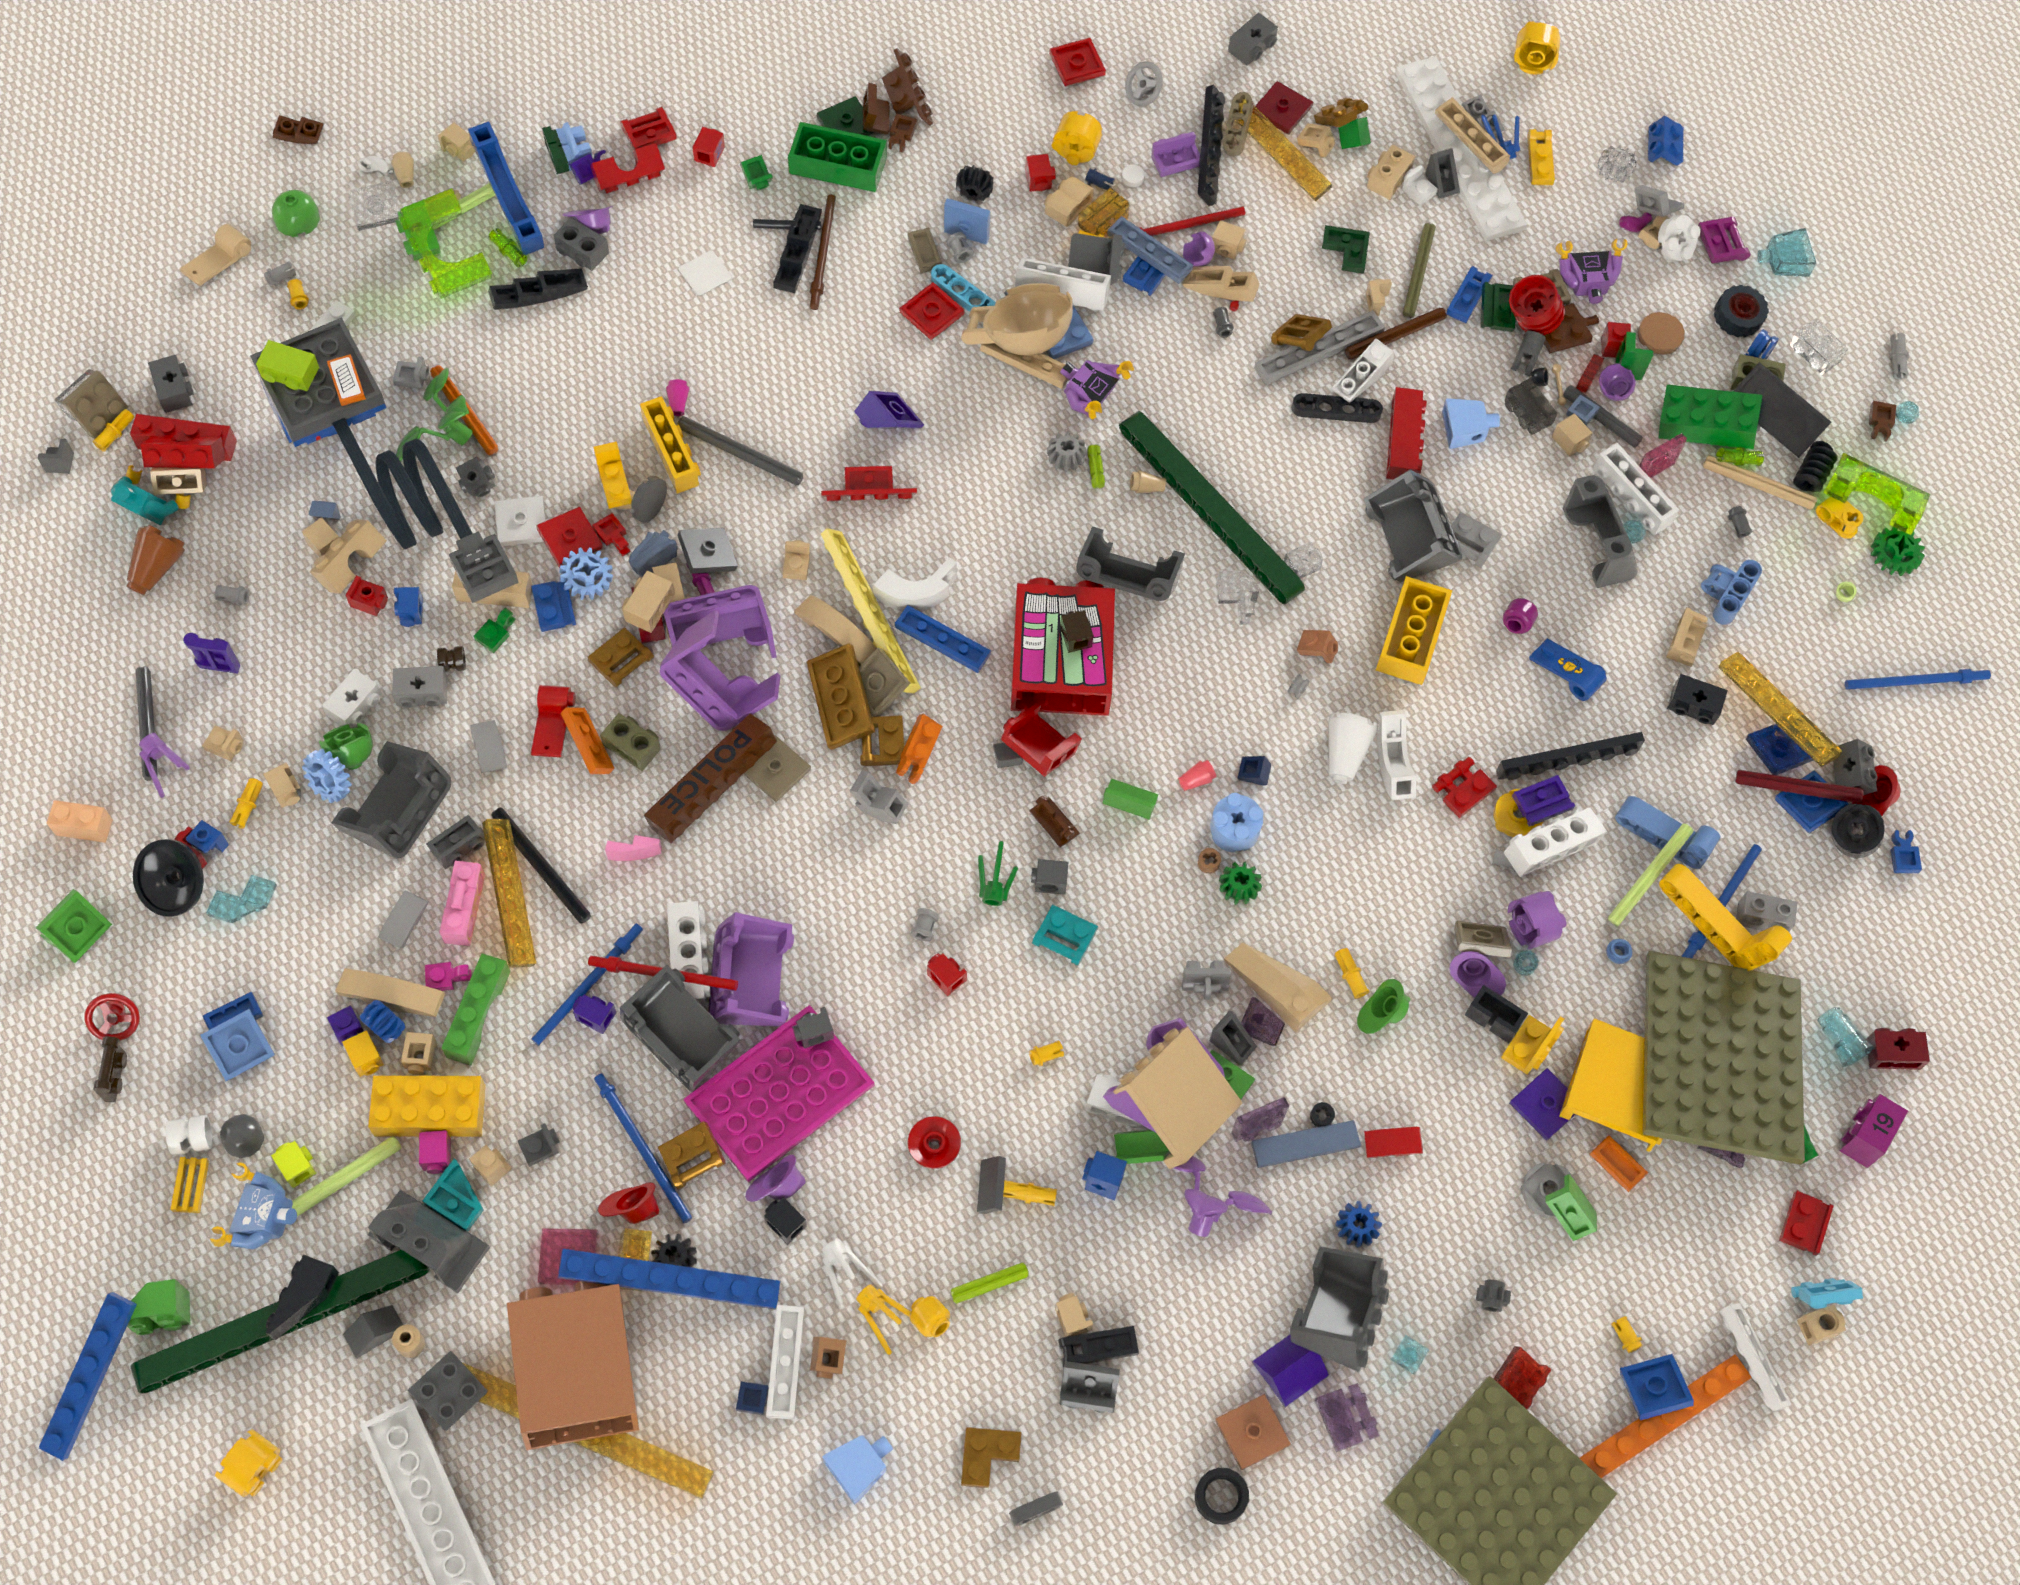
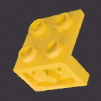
M1528 1015L1501 1058L1526 1075H1528L1532 1068L1538 1070L1562 1034L1564 1028L1560 1025L1565 1018L1560 1016L1551 1029L1536 1018Z

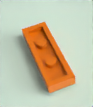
M566 707L561 712V715L590 774H610L615 768L586 709Z

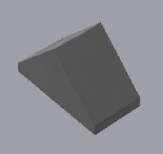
M1453 148L1431 154L1425 175L1429 182L1438 188L1437 197L1441 199L1460 193Z
M1230 1010L1213 1028L1209 1040L1239 1065H1242L1257 1048V1045L1234 1012Z
M393 1305L362 1313L346 1330L343 1336L357 1359L391 1339L395 1330L404 1324Z

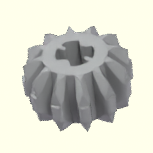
M1067 431L1065 436L1058 432L1056 438H1051L1049 441L1047 454L1050 464H1055L1056 470L1063 467L1065 472L1068 471V468L1076 471L1078 465H1083L1085 456H1087V449L1084 439L1078 440V434L1070 436Z

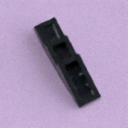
M803 204L799 205L787 234V243L780 258V267L773 282L774 289L796 293L813 245L822 209Z
M582 269L537 271L536 277L513 278V283L510 285L489 286L488 293L493 309L499 310L540 304L585 291L588 286Z

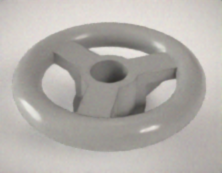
M1144 61L1136 64L1130 70L1126 78L1125 90L1128 99L1133 104L1146 106L1156 100L1163 84L1160 69L1154 63ZM1143 68L1151 69L1156 78L1144 75ZM1136 74L1138 78V88L1133 94L1132 81ZM1143 94L1150 95L1146 99H1140Z

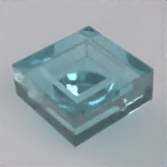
M1405 1335L1390 1360L1410 1373L1415 1374L1429 1349Z

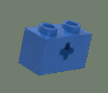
M1096 1151L1094 1159L1089 1157L1084 1168L1082 1180L1086 1181L1085 1190L1115 1201L1124 1177L1127 1161Z

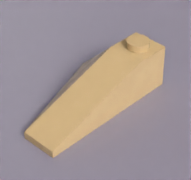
M1243 942L1224 958V961L1295 1032L1301 1029L1333 999L1315 980Z

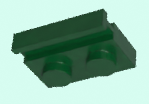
M1484 282L1482 285L1480 328L1489 327L1493 330L1508 332L1515 330L1516 318L1509 304V296L1514 287L1513 285L1488 284V282Z

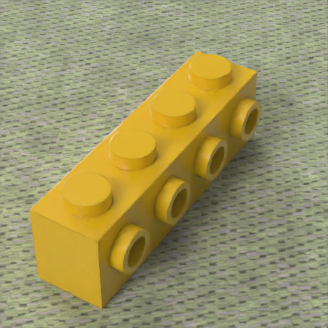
M662 396L641 403L642 420L676 493L678 494L699 486L698 476L701 475L697 462L693 463L691 459L690 447L688 443L684 444L682 440L683 433L679 424L675 425L673 421L675 417L671 407L666 406Z

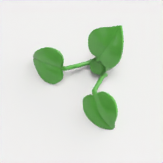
M447 367L429 383L423 395V399L426 401L433 398L445 412L438 423V428L440 430L443 429L445 434L423 427L419 429L418 426H415L403 437L398 446L396 456L400 461L403 459V445L416 438L420 439L423 433L444 438L446 441L451 438L461 446L471 437L472 430L458 420L462 416L469 414L465 397L463 395L458 396L448 408L438 398V392L444 387L448 378L449 369Z

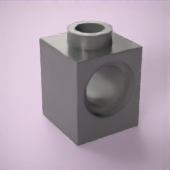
M1038 859L1037 868L1032 867L1031 883H1036L1035 892L1065 895L1069 862Z

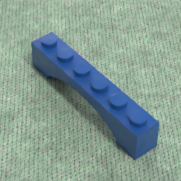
M488 121L469 128L471 144L523 256L545 248L541 231L515 183L490 122Z

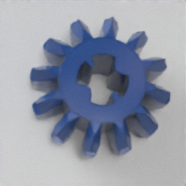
M374 1000L371 1004H368L360 1014V1020L386 1043H392L406 1028L405 1023L379 1000Z
M1357 1201L1355 1208L1352 1204L1348 1203L1345 1206L1346 1211H1339L1338 1216L1340 1220L1336 1221L1335 1226L1341 1228L1338 1233L1339 1237H1348L1345 1242L1346 1245H1350L1352 1240H1354L1357 1248H1360L1363 1242L1370 1246L1372 1238L1377 1239L1380 1233L1377 1229L1382 1227V1222L1376 1220L1379 1217V1212H1369L1372 1208L1371 1204H1368L1364 1209L1362 1208L1361 1201ZM1356 1220L1357 1223L1361 1221L1364 1224L1362 1229H1360V1225L1358 1228L1355 1227L1354 1222Z

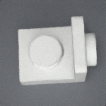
M1422 165L1407 171L1404 175L1402 190L1420 206L1435 196L1438 190L1422 175L1424 170Z

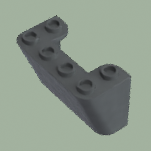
M1594 475L1575 479L1563 506V511L1568 521L1573 525L1582 526L1593 523L1608 560L1596 565L1593 569L1592 577L1596 587L1601 588L1634 579L1637 576L1638 570L1632 544L1604 481Z
M1320 1246L1312 1266L1314 1286L1304 1314L1302 1308H1297L1290 1327L1291 1342L1359 1372L1361 1367L1365 1368L1367 1365L1368 1346L1372 1347L1374 1344L1375 1325L1379 1326L1381 1323L1382 1304L1386 1305L1388 1302L1389 1289L1385 1288L1388 1271L1384 1270L1383 1258Z

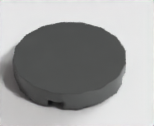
M650 476L647 478L649 480L647 483L643 482L640 484L632 500L631 506L634 510L632 516L642 523H648L655 518L666 498V482L657 476Z

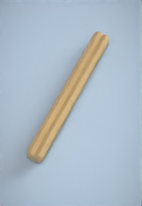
M1711 455L1706 457L1703 464L1705 469L1811 510L1816 505V496Z

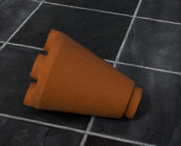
M151 525L144 526V528L139 527L127 576V581L129 582L126 587L142 595H145L147 591H150L185 551L183 548L184 542L172 536L170 538L161 536L162 531Z

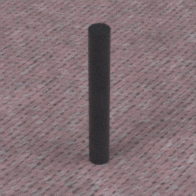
M753 219V228L790 229L793 220ZM819 221L817 230H821V221Z

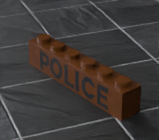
M750 713L644 814L650 828L669 843H672L677 837L681 836L695 820L701 817L706 809L716 802L731 785H734L749 768L754 766L759 758L773 747L777 740L771 727Z

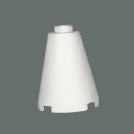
M1335 713L1330 715L1329 776L1333 778V782L1347 784V781H1353L1378 731L1379 726L1376 722L1372 726L1367 723L1368 718L1349 713H1340V717H1335Z

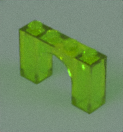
M452 188L401 208V216L398 217L402 229H407L411 236L408 241L414 252L418 251L421 257L418 262L423 273L428 272L431 280L428 283L433 294L438 293L440 299L492 277V272L482 252L459 262H445L438 259L429 249L427 237L430 231L436 225L462 214V208Z
M1846 453L1841 455L1823 491L1824 494L1843 503L1846 502L1853 491L1865 492L1879 498L1892 510L1893 514L1889 525L1909 535L1913 533L1922 518L1930 497L1929 493Z

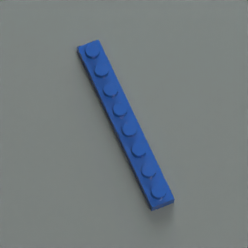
M562 1249L557 1278L603 1285L619 1284V1287L768 1309L777 1308L780 1288L779 1280L570 1249Z

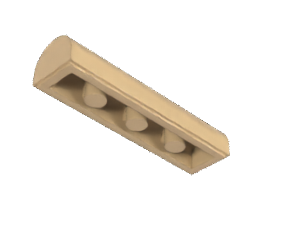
M1453 97L1435 109V115L1493 174L1500 172L1508 164L1510 155Z

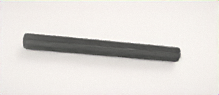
M682 416L677 423L682 431L796 486H799L803 480L802 472L688 417Z

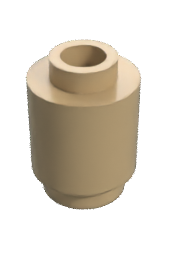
M407 1324L395 1330L392 1336V1343L402 1356L413 1358L423 1351L425 1339L415 1326Z

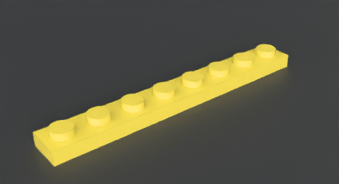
M825 529L821 533L825 542L824 546L830 552L834 560V566L840 572L844 580V586L850 592L854 600L853 604L859 610L863 618V624L873 638L874 646L882 648L910 682L903 692L916 693L921 687L843 533L837 530Z

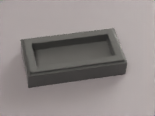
M996 1156L981 1160L977 1204L978 1213L987 1214L1002 1210L1006 1158Z

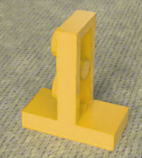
M617 441L594 446L593 449L608 508L632 504Z

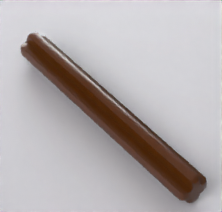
M1444 308L1434 309L1351 345L1345 349L1346 357L1352 360L1359 357L1375 339L1387 345L1447 318Z

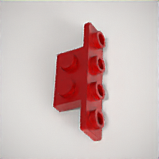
M892 466L845 467V490L821 491V496L826 497L827 501H841L842 496H850L852 501L865 500V496H874V500L889 499L888 495H898V499H912V494H917V488L893 489Z

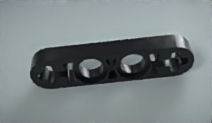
M1299 393L1293 398L1291 409L1298 417L1375 423L1381 418L1383 405L1375 399L1355 398L1349 403L1341 396ZM1300 403H1304L1305 408H1301ZM1327 403L1332 409L1323 411L1319 405ZM1345 405H1350L1355 409V411L1353 413H1347L1343 410L1342 407ZM1369 408H1372L1375 414H1371Z

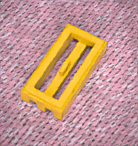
M180 1157L170 1208L172 1212L200 1213L209 1166L207 1158L197 1159L191 1157V1159H187L186 1157ZM187 1165H189L183 1203L180 1206ZM196 1166H200L193 1207H190Z

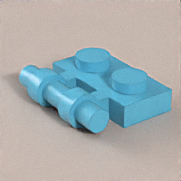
M1830 1278L1825 1279L1822 1283L1815 1284L1804 1282L1800 1286L1791 1288L1794 1298L1799 1297L1800 1300L1811 1308L1816 1309L1825 1308L1827 1304L1831 1303L1847 1305L1853 1303V1300L1863 1299L1862 1288L1852 1281H1845L1844 1279L1836 1280Z

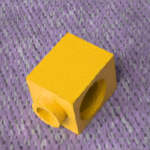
M367 1030L342 1042L354 1069L360 1077L372 1075L379 1070V1067L384 1065Z

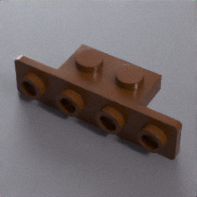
M896 48L893 51L899 67L882 77L895 113L902 114L915 106L919 117L930 126L933 124L931 118L933 113L929 105L924 101L926 95L917 83L919 78L911 68L912 60L906 52L902 53Z

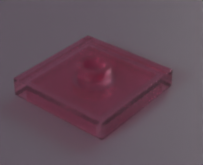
M1681 433L1647 452L1639 467L1652 478L1675 465L1687 438Z
M542 1228L538 1284L575 1285L580 1282L557 1278L562 1249L596 1253L598 1231L595 1229Z

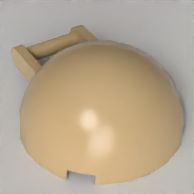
M1034 283L1007 289L1008 295L997 300L994 306L973 307L969 313L970 321L967 329L961 335V339L965 344L995 343L1005 351L1023 356L1041 354L1058 344L1066 334L1073 314L1072 297L1069 292H1066L1065 295L1060 292L1059 286ZM983 322L984 328H977L978 323Z

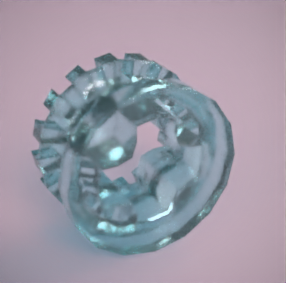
M1522 950L1513 961L1514 969L1521 975H1531L1538 966V957L1531 950ZM1529 959L1531 961L1529 963L1530 966L1523 967L1521 965L1522 960Z

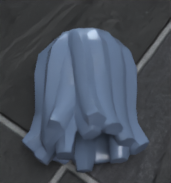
M665 530L660 534L658 532H647L645 539L631 553L629 564L639 576L643 577L646 571L653 573L652 567L665 565L671 559L677 557V543L674 539L670 540L668 538L669 534Z

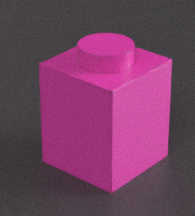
M447 1131L419 1132V1165L423 1171H427L429 1174L443 1173V1170H446L451 1163V1137Z

